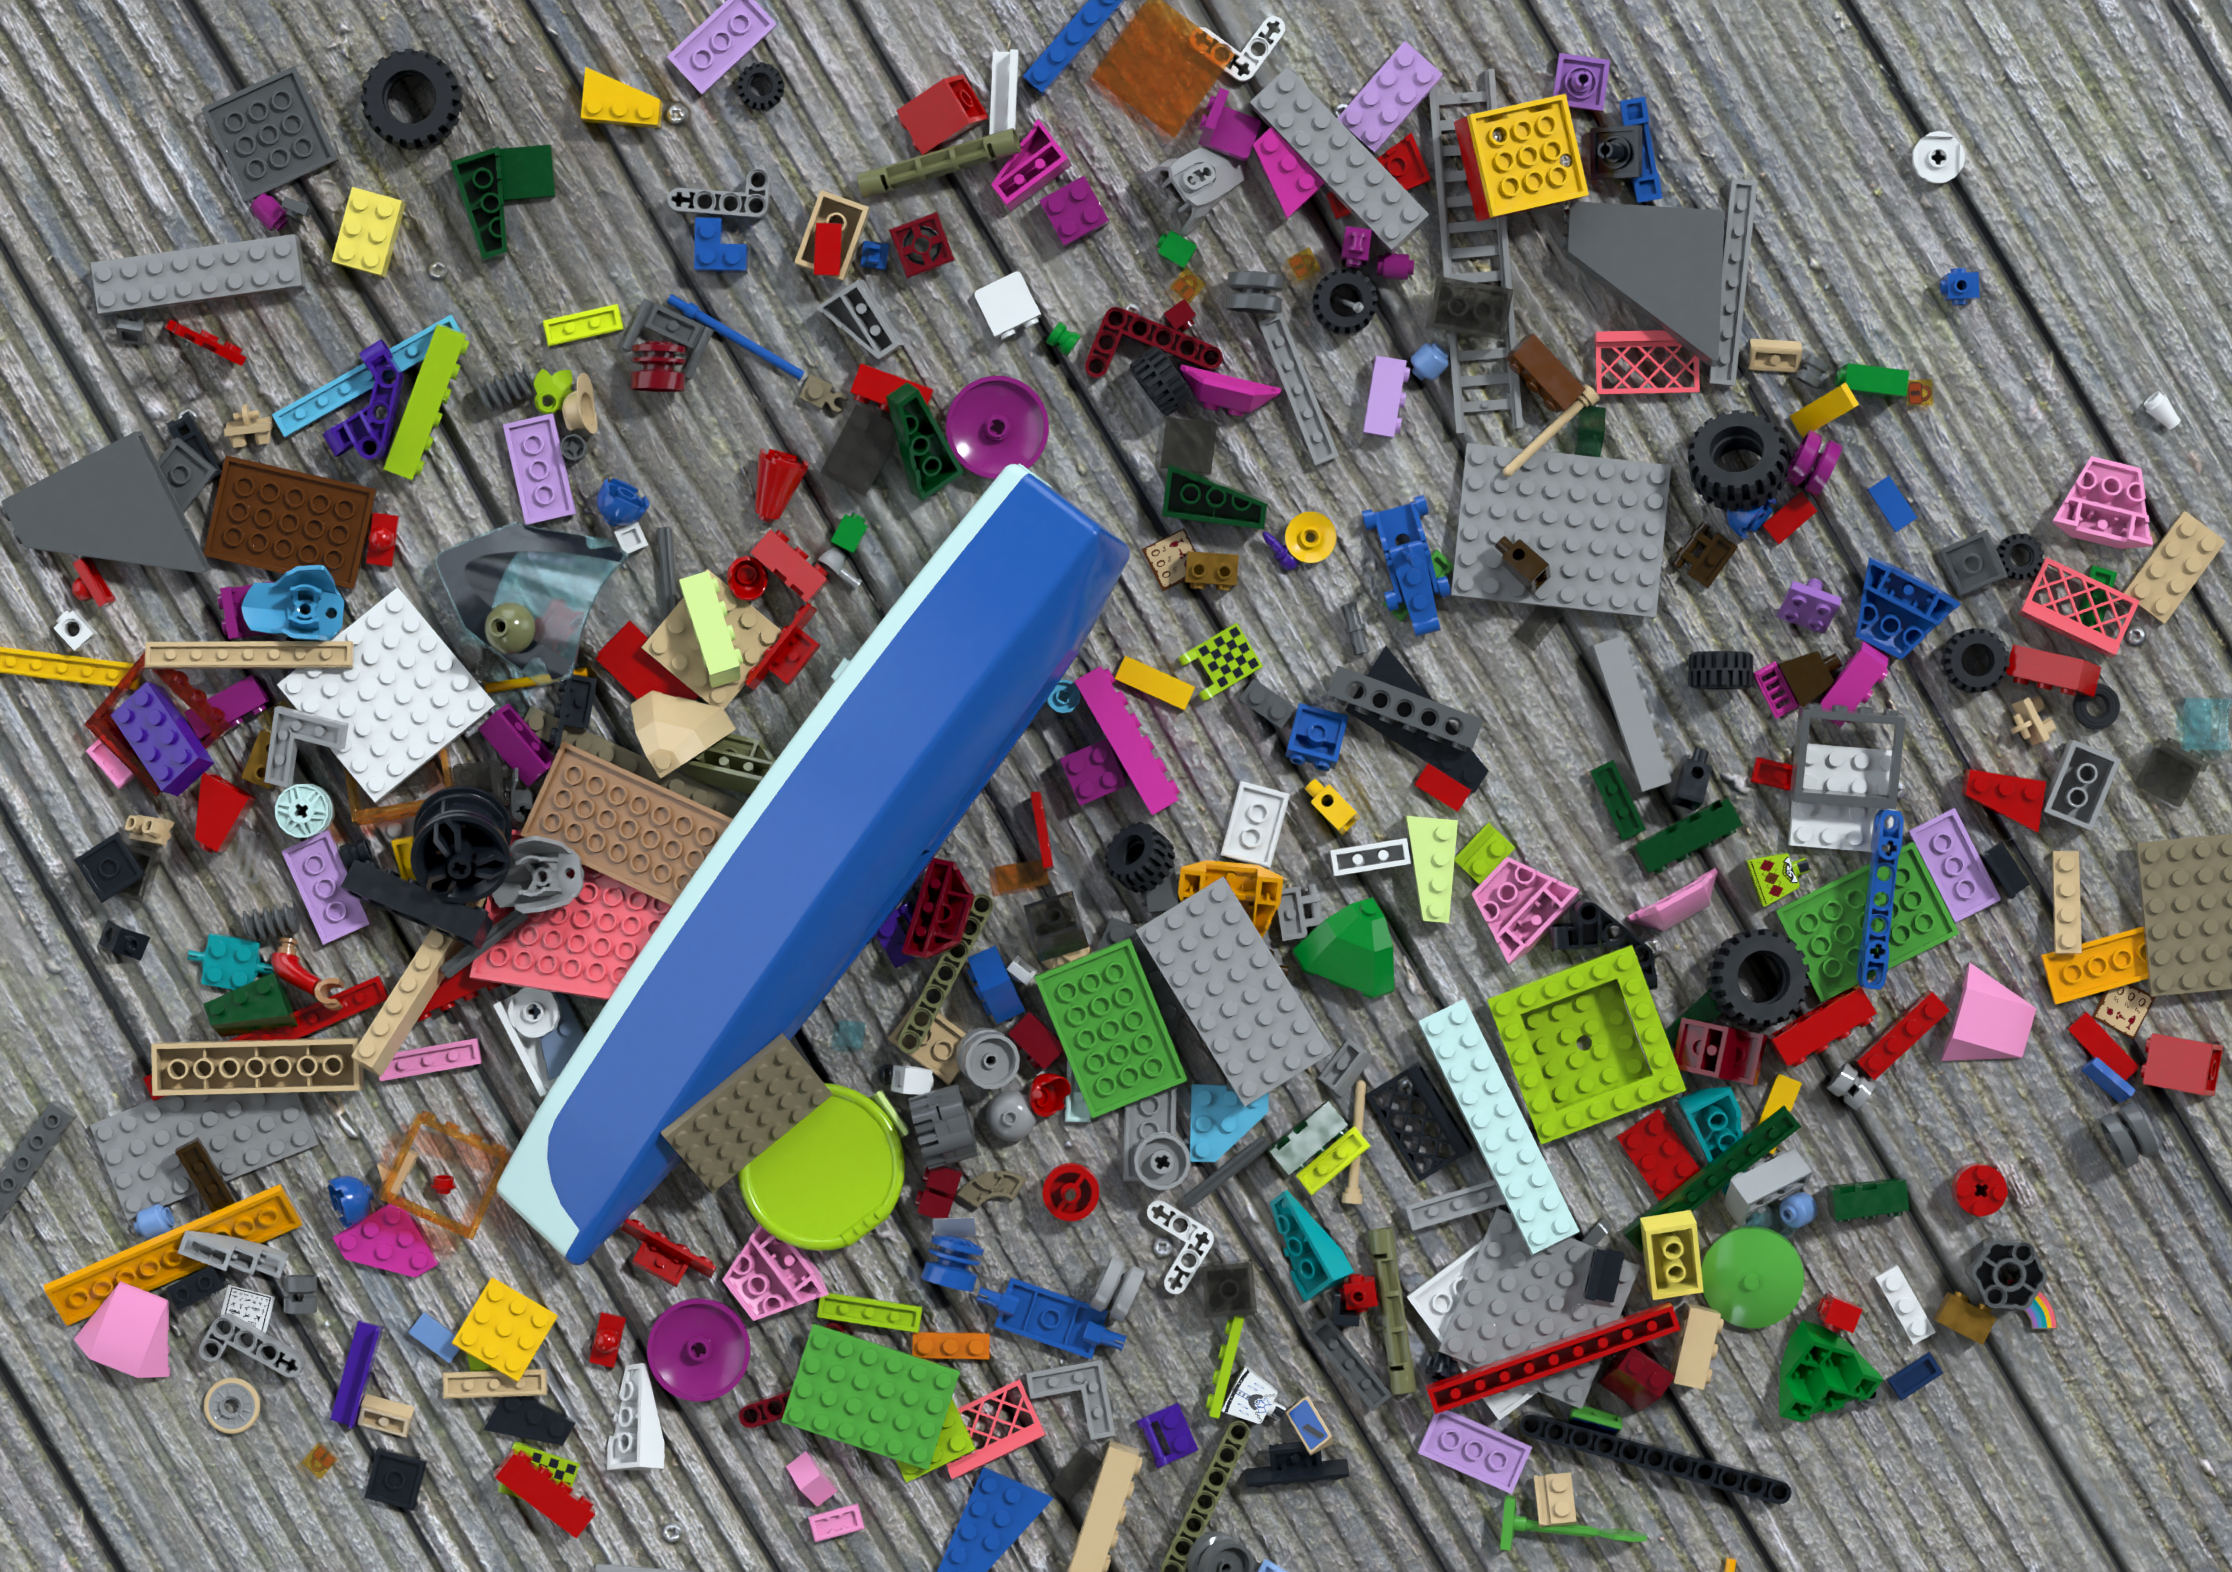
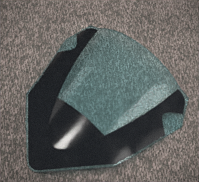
M514 522L443 550L436 556L435 564L463 628L491 651L542 687L572 678L581 637L591 608L606 581L625 563L629 554L609 539L547 530ZM507 602H514L525 606L532 614L535 622V634L532 642L525 650L517 654H504L497 651L489 644L485 636V621L488 614L496 606ZM504 622L500 625L502 632L505 630Z

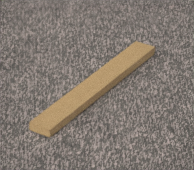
M353 641L145 642L146 669L353 668L354 663Z

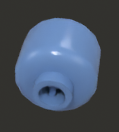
M1436 342L1433 344L1424 343L1411 357V363L1414 366L1411 371L1420 380L1424 378L1435 380L1448 367L1449 362L1447 358L1449 355Z
M1797 1192L1784 1198L1779 1206V1214L1782 1221L1791 1228H1800L1813 1222L1818 1211L1815 1200L1805 1192Z
M155 1204L138 1212L134 1228L139 1237L143 1236L148 1241L171 1231L175 1225V1220L168 1207L164 1208L160 1204Z

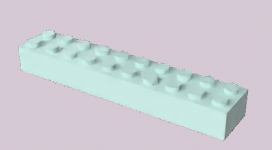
M1463 999L1418 1021V1026L1531 1255L1579 1233L1580 1231L1466 1000Z

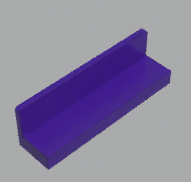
M361 1320L358 1321L330 1420L347 1424L350 1429L356 1426L384 1327Z

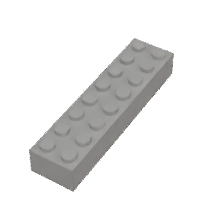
M1288 67L1250 101L1251 109L1269 127H1273L1325 182L1324 185L1366 229H1372L1371 234L1391 255L1429 221V214Z
M295 234L91 262L97 313L102 316L307 288L300 237Z

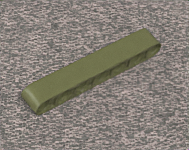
M987 894L975 895L968 921H972L977 925V932L973 935L963 934L961 945L965 948V954L961 958H955L951 955L950 949L944 951L898 1039V1046L904 1053H915L922 1045L993 910V901ZM980 898L986 899L989 903V909L983 913L978 912L974 907L976 900ZM945 966L950 967L953 971V977L948 981H943L938 976L940 968ZM931 989H936L941 993V1000L936 1004L929 1003L926 999V994ZM919 1012H925L929 1016L928 1024L922 1027L914 1022V1017ZM906 1035L916 1037L917 1045L915 1048L906 1049L903 1047L902 1040Z
M1235 1418L1228 1423L1161 1562L1160 1572H1164L1165 1567L1169 1564L1176 1565L1179 1568L1178 1572H1185L1190 1549L1185 1553H1180L1176 1550L1175 1546L1180 1541H1186L1191 1548L1194 1542L1203 1535L1249 1439L1250 1429L1245 1420ZM1235 1425H1242L1246 1431L1242 1437L1237 1438L1231 1434V1429ZM1225 1448H1230L1235 1454L1231 1460L1226 1461L1220 1457V1452ZM1214 1471L1222 1473L1223 1480L1220 1483L1214 1484L1209 1480V1475ZM1201 1495H1209L1212 1498V1503L1207 1507L1199 1505L1197 1501ZM1190 1518H1198L1201 1522V1526L1196 1530L1189 1529L1186 1524Z

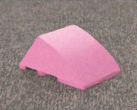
M2091 456L2052 523L2070 537L2118 549L2152 547L2153 540L2150 537L2148 525L2150 521L2149 515L2146 512V496L2141 468Z
M1506 857L1473 891L1472 896L1504 954L1507 963L1510 965L1531 951L1550 931V925L1559 922L1569 910L1580 889L1569 886Z
M1714 868L1680 890L1651 906L1647 905L1626 917L1627 921L1662 932L1709 907L1718 871Z
M1969 962L1962 984L1963 991L1950 1036H1947L1941 1061L2022 1058L2037 1008Z
M760 1224L752 1233L742 1252L737 1256L722 1280L753 1321L829 1295L820 1271L804 1250L777 1239Z
M120 1281L75 1336L74 1341L89 1359L136 1378L169 1377V1302L167 1299Z

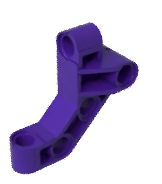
M382 339L359 352L364 364L375 378L369 406L322 434L335 457L346 453L353 447L356 448L361 457L376 461L385 459L390 452L389 441L404 376L391 351ZM392 370L396 376L395 381L388 385L384 380V376L387 371ZM380 406H385L387 409V416L383 420H379L376 416V411ZM375 442L377 450L372 454L370 447Z

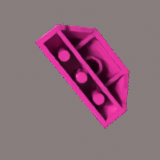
M1182 364L1180 367V373L1198 402L1204 403L1203 408L1218 411V408L1221 407L1229 409L1228 414L1243 417L1244 413L1250 414L1278 397L1281 392V388Z

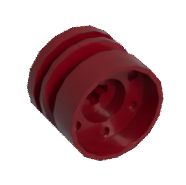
M648 341L632 345L633 353L643 354V357L632 358V363L643 365V370L631 372V390L649 392L685 391V374L674 371V366L686 364L685 359L674 358V355L686 354L685 346L662 341Z

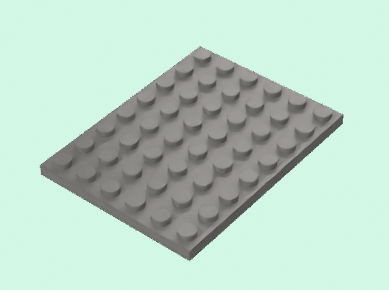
M1472 443L1466 444L1451 586L1452 597L1656 618L1671 465L1537 451L1512 476L1506 477L1503 474V469L1524 449ZM1503 536H1506L1512 543L1521 539L1549 564L1551 577L1534 594L1527 590L1503 566V555L1495 548L1496 543Z

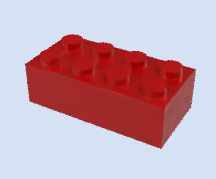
M1855 985L1768 1035L1767 1039L1782 1064L1796 1067L1807 1060L1806 1055L1814 1052L1818 1054L1829 1047L1828 1042L1836 1039L1840 1041L1851 1034L1850 1029L1855 1026L1862 1028L1874 1021L1872 1016L1876 1015L1877 1012L1862 987Z

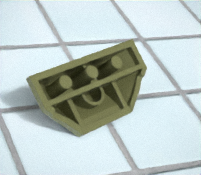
M730 733L678 768L699 783L749 793L756 789L776 760L761 740Z

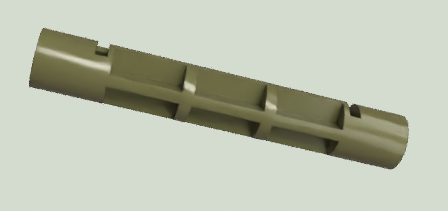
M1010 128L962 144L857 174L859 189L864 198H869L975 165L1018 154L1021 152L1019 138L1015 129Z
M1393 1227L1373 1229L1368 1231L1372 1262L1374 1264L1392 1394L1411 1393L1417 1391L1409 1346L1408 1326L1405 1319Z

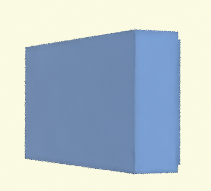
M425 1311L408 1332L448 1363L453 1360L460 1350L452 1345L456 1334Z

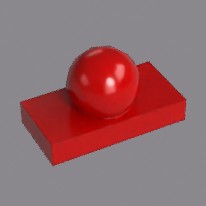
M373 512L371 530L368 537L367 564L393 567L400 516Z
M90 557L81 558L72 563L80 575L72 584V592L77 599L88 601L94 598L99 607L108 606L116 601Z
M601 1312L589 1362L611 1368L615 1367L627 1317Z

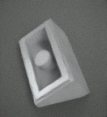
M1348 1038L1317 1079L1336 1094L1343 1097L1373 1056Z

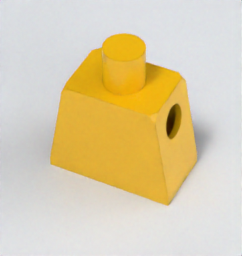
M1315 778L1306 786L1305 790L1314 798L1311 801L1312 805L1341 835L1361 818L1331 785L1328 784L1324 787ZM1332 799L1334 801L1333 804L1326 807L1324 805L1325 801Z

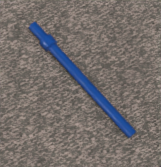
M673 294L668 298L667 303L684 313L683 316L699 321L794 378L801 380L805 371L700 311V307L692 302L688 304Z

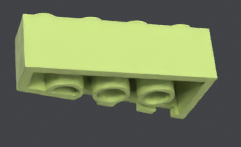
M709 571L680 579L681 592L690 620L693 622L692 626L696 640L701 647L700 651L704 666L709 672L711 688L741 680L739 664H743V659L739 648L734 650L732 640L736 638L732 625L727 626L724 619L725 616H728L724 601H718L716 593L720 592L716 577L711 578Z
M1405 816L1421 920L1449 923L1458 820Z

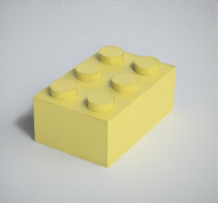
M352 187L332 262L386 278L406 203L402 200Z
M1691 1210L1640 1218L1647 1288L1652 1299L1659 1300L1704 1292L1697 1223Z

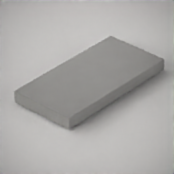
M1177 1085L1125 1105L1123 1181L1142 1182L1135 1171L1134 1154L1137 1145L1144 1137L1153 1132L1161 1131L1176 1134ZM1163 1155L1161 1158L1158 1157L1157 1161L1159 1164L1164 1165L1167 1162V1158Z

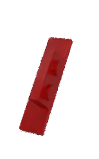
M807 603L796 611L795 619L790 626H785L779 633V640L774 646L766 649L760 664L754 666L748 672L747 680L745 681L748 687L755 691L769 671L790 686L821 646L803 631V628L817 612L814 606Z
M627 1218L623 1223L622 1231L643 1242L632 1261L633 1265L676 1288L688 1267L712 1278L717 1267L707 1257L696 1256L685 1245L672 1243L664 1234L646 1229L645 1225L636 1219L630 1220Z

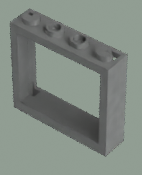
M1807 703V707L1799 706L1790 799L1793 802L1896 810L1906 718L1899 714V710L1884 709L1883 713L1873 712V708L1858 707V711L1848 710V706L1832 705V709L1822 708V704ZM1810 718L1895 725L1887 795L1803 789Z

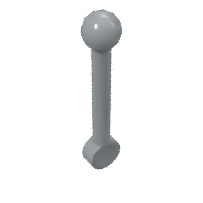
M1335 294L1332 298L1335 304L1341 303L1349 306L1356 313L1361 312L1364 308L1361 302L1355 304L1343 299L1340 294Z

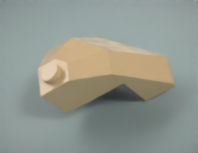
M652 690L630 704L636 735L647 759L660 779L736 729L723 707L703 704L683 697H674L662 692Z

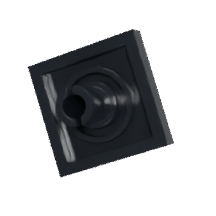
M1642 126L1590 128L1591 180L1642 178Z

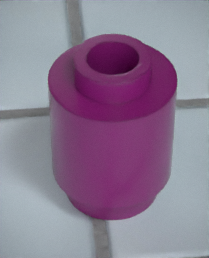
M263 193L250 205L253 215L269 231L275 229L279 231L288 223L286 219L288 216L286 214L287 211L272 196H267Z
M1385 253V255H1378L1377 276H1383V279L1408 280V275L1414 274V260H1410V254L1394 253L1391 255L1390 253Z

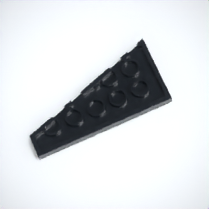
M1385 645L1366 676L1430 699ZM1359 686L1354 694L1353 699H1359L1362 696L1363 689L1361 686ZM1377 693L1373 697V704L1377 708H1383L1387 703V698L1383 693ZM1401 702L1397 706V713L1401 717H1407L1411 713V706L1407 702ZM1350 703L1345 709L1349 714L1469 788L1474 793L1489 772L1471 748L1467 747L1466 751L1451 747L1452 741L1444 738L1442 742L1427 738L1428 732L1420 729L1417 733L1403 729L1404 723L1394 720L1392 725L1379 720L1380 714L1370 711L1368 716L1355 711L1356 705ZM1431 711L1424 712L1421 716L1422 723L1425 726H1431L1435 722V715ZM1447 722L1445 725L1446 732L1449 735L1457 734L1453 726Z

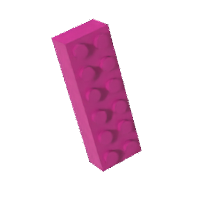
M1099 666L1075 680L1074 682L1151 815L1178 801L1179 799L1176 796L1180 793L1173 779L1168 782L1164 775V772L1168 770L1160 757L1155 759L1150 751L1154 749L1152 742L1147 735L1142 737L1137 729L1142 725L1135 713L1129 715L1125 706L1129 703L1121 690L1115 691L1112 683L1116 682L1109 668L1103 670L1102 666Z

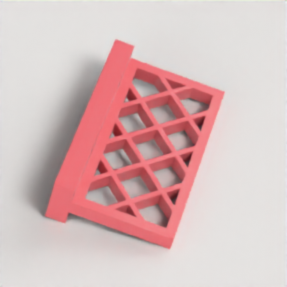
M1664 330L1595 332L1596 393L1598 395L1700 392L1699 358L1693 354V358L1685 364L1676 355L1683 346ZM1656 347H1663L1670 354L1661 365L1649 355ZM1668 347H1677V349L1672 352ZM1611 348L1619 356L1608 366L1601 359V349ZM1617 348L1626 349L1621 353ZM1630 348H1638L1645 355L1636 365H1633L1624 356ZM1643 348L1651 349L1648 352H1646ZM1672 357L1683 366V369L1674 378L1663 368ZM1620 358L1632 368L1623 378L1611 369ZM1646 358L1657 367L1649 378L1637 368ZM1692 362L1693 371L1688 367ZM1601 364L1606 368V370L1602 374ZM1659 370L1671 380L1664 388H1657L1650 381ZM1687 370L1693 376L1694 387H1683L1676 379ZM1609 371L1619 383L1613 389H1602V377ZM1633 371L1645 380L1639 388H1631L1624 381ZM1648 383L1652 388L1643 387ZM1672 383L1677 386L1675 388H1668ZM1621 384L1626 387L1624 389H1617Z
M2045 557L2044 563L2041 565L2042 568L2038 572L2018 615L2109 658H2113L2118 652L2123 636L2140 601ZM2048 565L2058 570L2060 580L2051 583L2047 582L2044 573ZM2063 572L2066 573V574H2068V575H2070V576L2065 577L2064 574H2063ZM2073 578L2081 580L2084 590L2071 595L2066 581ZM2041 579H2042L2044 585L2038 587V585H2039V583H2040V581H2041ZM2062 582L2067 596L2054 601L2049 587ZM2046 589L2050 600L2049 603L2040 605L2032 601L2036 591ZM2100 589L2105 592L2108 601L2094 605L2090 592ZM2086 593L2091 607L2077 611L2073 597ZM2110 594L2113 595V596H2115V597H2117V598L2112 599L2111 596H2110ZM2069 599L2073 613L2067 616L2059 614L2056 603ZM2123 600L2132 604L2127 614L2118 617L2114 602ZM2109 604L2114 618L2101 623L2096 609ZM2092 610L2097 624L2087 627L2082 624L2079 615ZM2075 616L2076 621H2074V620H2072V619H2070V618ZM2125 618L2123 624L2121 625L2120 619ZM2116 622L2119 630L2116 639L2106 636L2103 625Z
M1021 1379L958 1408L960 1414L967 1410L977 1413L972 1428L967 1427V1430L971 1431V1438L974 1432L988 1438L984 1448L975 1450L973 1453L961 1457V1459L946 1464L951 1478L955 1480L1047 1436ZM1017 1386L1022 1395L1018 1406L1005 1402L1008 1391ZM1003 1394L1001 1400H1000V1399H997V1398H994V1397H996V1396H998V1395ZM990 1399L1000 1402L995 1417L982 1413L984 1403ZM1024 1401H1025V1404H1026L1028 1410L1025 1409V1408H1022V1404H1023ZM1003 1404L1017 1408L1012 1423L999 1419ZM977 1405H980L978 1411L971 1409ZM1020 1410L1030 1413L1034 1424L1026 1428L1015 1425ZM980 1415L994 1420L989 1434L975 1429ZM997 1421L1011 1426L1008 1436L1003 1439L992 1436ZM1014 1427L1021 1429L1012 1434ZM991 1438L997 1440L989 1445Z

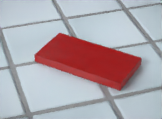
M631 620L597 653L599 656L596 660L637 700L652 690L695 701L700 697L641 648L649 638Z

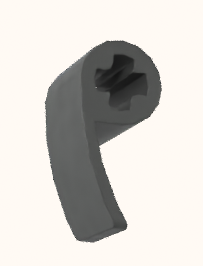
M517 767L512 772L510 782L511 810L513 817L517 821L526 822L535 803V797L529 790H515L519 779Z

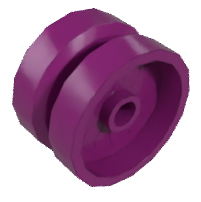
M1809 430L1798 445L1790 461L1788 476L1785 478V481L1798 486L1803 482L1806 475L1809 474L1805 482V491L1819 496L1838 461L1843 445L1830 440L1818 452L1822 444V435Z

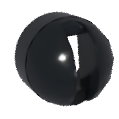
M885 1064L878 1070V1080L884 1085L892 1084L893 1065ZM885 1068H890V1081H885Z

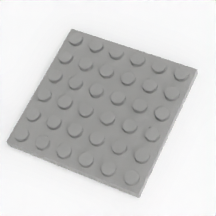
M1496 1207L1438 1351L1474 1366L1481 1367L1617 1320L1621 1315L1640 1265L1625 1259L1623 1260L1613 1303L1597 1299L1595 1301L1585 1299L1583 1293L1594 1247L1569 1237L1531 1255L1511 1213ZM1603 1357L1522 1385L1582 1409Z

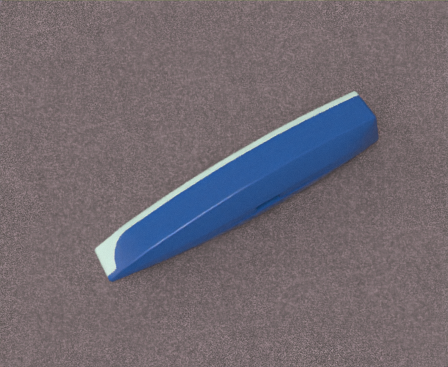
M1020 463L1018 465H1007L889 610L852 660L845 657L833 672L831 677L835 682L774 762L661 921L564 1067L529 1124L496 1184V1192L564 1256L570 1264L576 1266L584 1264L683 1160L660 1132L715 1089L781 1033L789 1041L793 1038L879 932L929 866L1034 720L1078 655L1129 560L1130 549L1125 542Z

